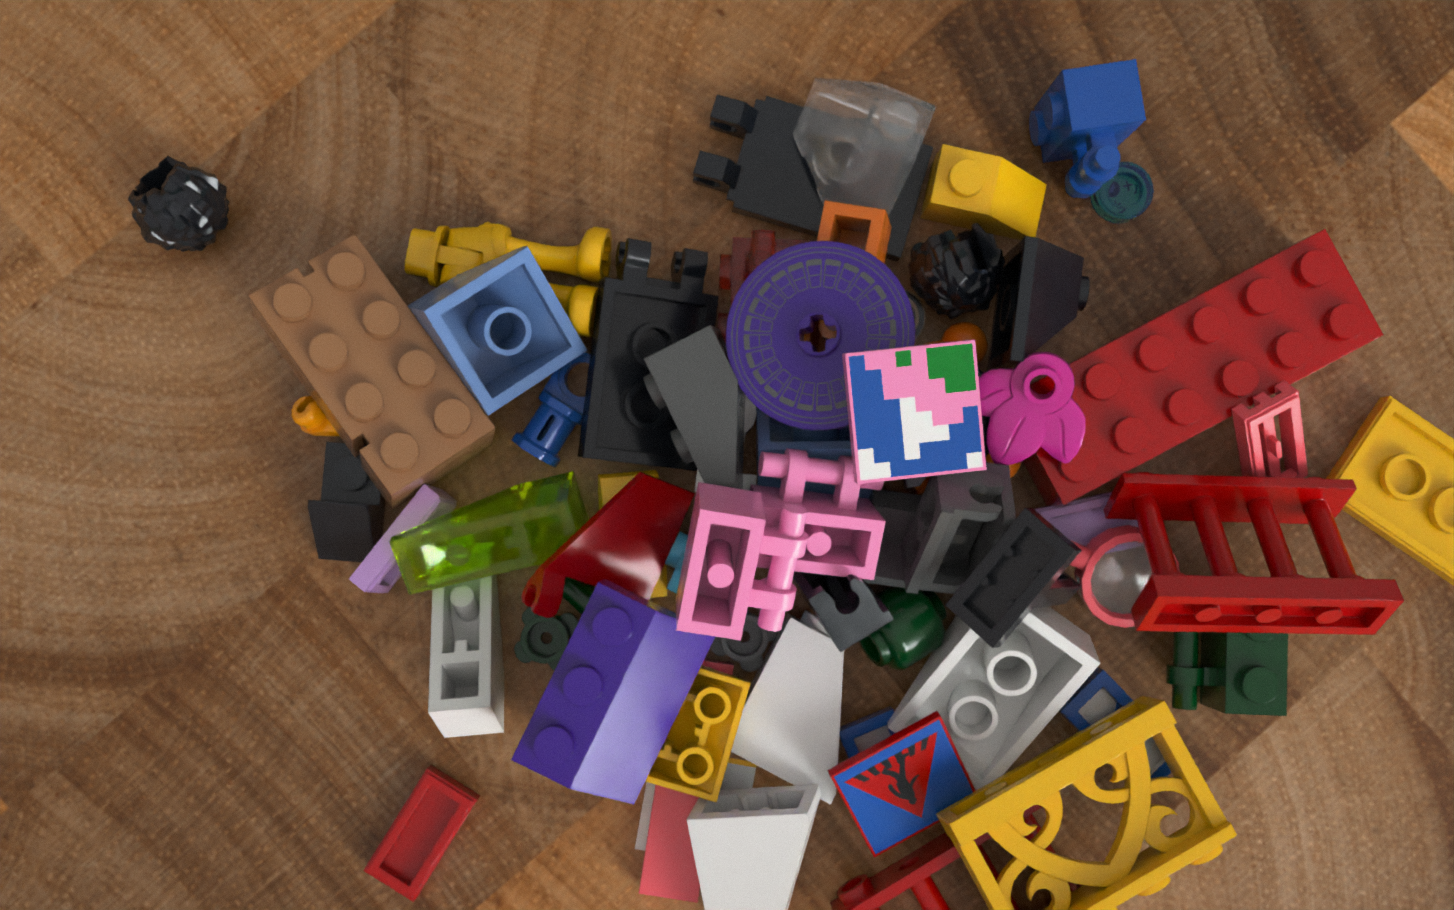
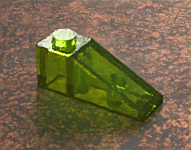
M574 471L514 485L394 535L389 543L408 593L411 595L543 564L589 518Z

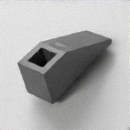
M709 325L644 358L650 374L643 378L656 406L659 409L667 406L677 426L670 434L682 460L686 464L694 461L704 483L743 489L745 394L738 385V380L729 363L726 342L720 330Z

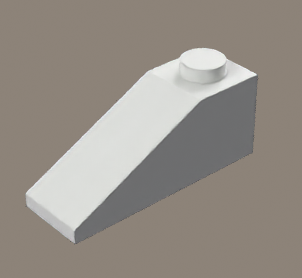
M493 541L434 546L428 713L444 738L504 733V666Z

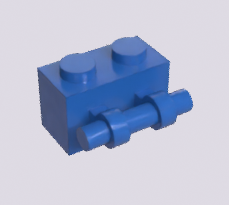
M1136 59L1062 70L1035 105V110L1030 113L1029 130L1031 140L1034 146H1041L1043 163L1073 159V166L1065 176L1066 193L1073 198L1092 196L1103 184H1106L1116 175L1120 161V153L1117 147L1146 121Z

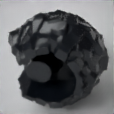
M167 156L159 162V166L147 172L139 179L140 183L135 187L136 190H132L128 200L133 206L132 217L141 228V235L147 243H155L165 250L177 249L182 252L188 250L203 251L207 245L215 243L217 232L224 230L228 224L229 201L226 197L227 187L219 182L215 174L207 173L197 167H189L184 162Z
M978 223L972 224V230L958 233L956 237L951 229L941 234L930 236L924 243L919 242L915 244L910 251L911 261L908 264L910 286L938 315L946 314L950 319H954L963 313H973L989 309L990 301L998 291L997 285L1005 277L1002 270L1005 263L1002 249L999 248L993 234L986 233Z

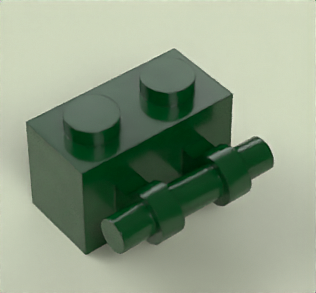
M1173 632V664H1166V683L1172 684V708L1196 710L1197 686H1200V704L1222 713L1287 716L1288 633L1201 632V665H1198L1199 632Z

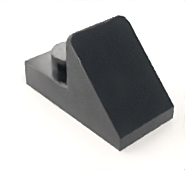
M326 442L321 500H308V512L319 559L362 562L383 536L386 500L362 468L360 455L354 457L345 443Z

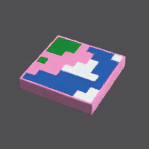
M975 340L842 353L855 483L864 484L987 470Z

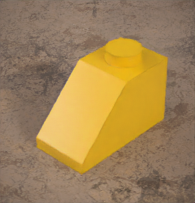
M942 144L931 165L920 218L972 229V224L978 223L986 233L1022 240L1025 236L1036 237L1047 184L1003 157Z

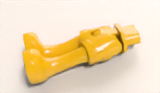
M485 222L478 227L457 228L440 225L435 232L413 228L406 253L405 273L426 277L429 284L437 288L458 274L520 247L528 246L541 270L565 273L599 283V279L609 277L612 234L608 228L595 226L585 232L581 243L578 245L551 246L512 237L511 229L506 225ZM549 283L578 335L592 337L598 287L588 285L566 286Z

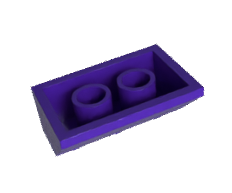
M607 579L599 581L511 760L569 789L634 805L715 636L676 631V613Z

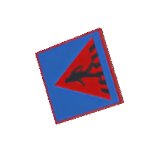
M938 711L827 770L874 858L937 824L940 821L936 813L976 791Z

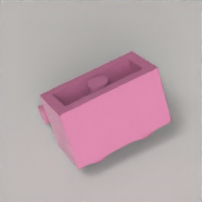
M787 448L784 454L762 451L758 463L759 476L781 479L780 488L752 484L750 486V491L761 492L766 516L765 526L773 527L779 525L784 504H795L808 510L803 530L809 535L805 555L797 558L795 572L847 577L852 574L860 579L874 580L886 521L869 499L859 498L860 488L880 491L884 481L864 484L855 483L852 456L841 455L838 461L808 457L807 451ZM805 482L835 485L834 494L804 491ZM759 553L756 567L769 569L772 555Z
M698 482L676 595V631L741 640L748 607L761 608L757 623L760 628L767 631H780L783 626L785 612L793 609L797 588L792 584L797 558L803 557L806 551L809 535L803 530L808 510L799 505L784 504L779 525L766 527V516L761 492ZM759 553L772 555L767 578L761 580L754 579Z

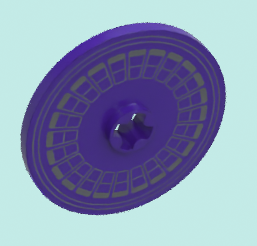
M812 241L797 244L775 253L757 266L737 292L730 308L726 327L728 360L738 380V385L747 398L773 419L791 427L811 431H829L849 426L842 353L915 346L916 326L911 303L894 273L872 254L855 246L833 241ZM823 320L829 330L837 331L836 338L826 340L825 351L817 352L811 342L804 341V334L814 332L815 321Z

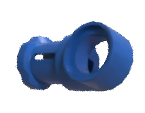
M588 353L581 354L552 374L538 397L541 404L525 430L523 432H516L511 439L529 454L555 468L560 462L558 456L560 449L574 427L582 425L585 396L579 397L570 391L567 377L574 366L582 363L589 364L590 354Z

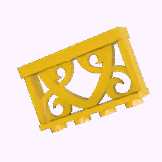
M1141 696L936 813L989 910H1015L1011 903L1012 886L1017 876L1027 866L1036 870L1029 876L1026 883L1027 899L1031 901L1032 896L1039 889H1047L1051 893L1052 900L1050 905L1042 910H1118V905L1135 895L1148 896L1162 890L1171 881L1169 875L1186 865H1200L1213 860L1222 853V844L1234 838L1237 833L1231 822H1228L1174 726L1177 722L1165 700ZM1151 737L1153 738L1174 777H1156L1151 779L1144 741ZM1104 764H1109L1113 769V776L1109 781L1114 783L1124 780V787L1100 789L1094 780L1095 771ZM1070 784L1081 794L1095 801L1111 804L1124 802L1117 835L1104 862L1072 859L1045 850L1057 835L1062 821L1063 805L1059 790ZM1174 791L1182 795L1190 807V817L1187 825L1169 836L1164 835L1160 829L1162 818L1169 814H1177L1167 806L1150 804L1151 794ZM1033 805H1040L1045 810L1046 820L1038 834L1029 841L1024 836L1032 833L1037 828V825L1026 824L1023 814L1026 809ZM985 833L1014 856L1002 869L997 880H995L974 839ZM1143 841L1150 846L1139 853ZM1068 882L1083 886L1071 892Z

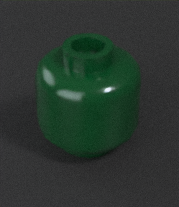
M891 586L877 596L887 607L894 620L858 641L868 658L877 666L883 667L887 665L895 670H906L943 644L945 629L942 620L946 618L945 607L939 597L932 591L919 590L918 594L906 593L905 588Z

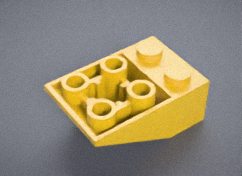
M701 665L645 782L717 802L751 682Z

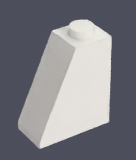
M805 610L801 619L789 613L786 615L782 629L779 631L776 639L773 640L763 659L762 666L758 669L750 684L731 752L793 785L819 784L820 799L831 805L837 788L827 770L838 765L844 651L840 653L815 614Z
M819 784L720 790L717 802L698 798L686 820L705 910H788L821 798Z

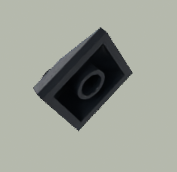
M1025 236L1004 256L1005 263L1002 270L1005 277L997 285L998 291L995 300L987 371L990 369L1011 368L1017 365L1018 362H1023L1029 354L1034 353L1077 317V311L1084 310L1088 300L1090 281L1088 276L1082 275L1083 257L1040 238Z

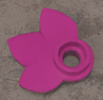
M1035 352L1029 354L1023 362H1018L1015 368L990 369L979 376L982 416L990 417L986 443L989 454L995 464L1012 465L1019 463L1035 454L1040 446L1062 463H1069L1077 455L1085 434V415L1072 398L1075 387L1074 375L1071 367L1062 357L1050 352ZM1038 375H1047L1054 380L1055 385L1049 393L1037 394L1031 389L1030 382Z

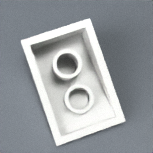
M1049 606L1032 609L1001 647L991 648L956 615L945 632L943 644L934 650L894 714L889 719L888 728L897 733L938 711L975 790H978L1003 776L1101 663L1090 635Z

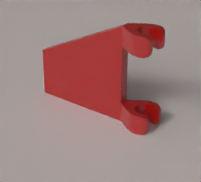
M639 472L539 566L524 587L521 595L522 602L526 606L531 607V611L534 614L545 618H552L559 610L566 577L596 586L599 581L607 579L650 600L695 493Z

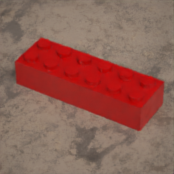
M1323 229L1068 363L1072 369L1075 381L1072 398L1085 415V434L1082 445L1077 455L1069 463L1058 461L1041 446L1035 454L1023 460V463L1047 506L1066 505L1115 479L1122 473L1130 471L1233 416L1232 408L1243 403L1248 408L1254 405V396L1262 392L1270 396L1275 393L1274 386L1285 380L1291 385L1384 334L1326 229ZM1047 375L1030 383L1031 389L1037 394H1047L1052 391L1055 385L1054 380Z

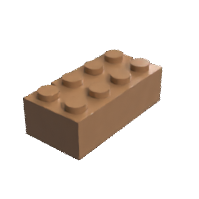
M354 234L309 260V275L304 277L299 269L295 268L250 294L249 299L258 323L354 457L360 455L362 468L391 509L394 510L414 497L423 484L432 485L490 447L493 442L495 426L359 238ZM363 437L368 443V445L365 447Z

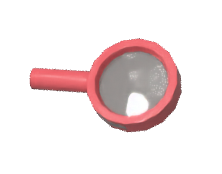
M1125 525L1109 528L1092 538L1086 546L1072 541L1081 549V552L1070 565L1075 567V581L1081 585L1077 593L1084 605L1093 615L1108 625L1123 628L1134 627L1131 608L1152 575L1139 527ZM1174 555V558H1175V561H1176V564H1177L1178 571L1180 572V570H1179V562H1178L1176 556Z

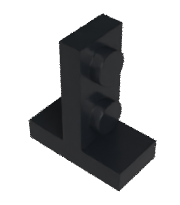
M1024 508L947 602L946 606L991 648L1001 647L1032 609L1066 604L1078 591L1081 585L1065 572V569L1081 552V549L1033 508Z

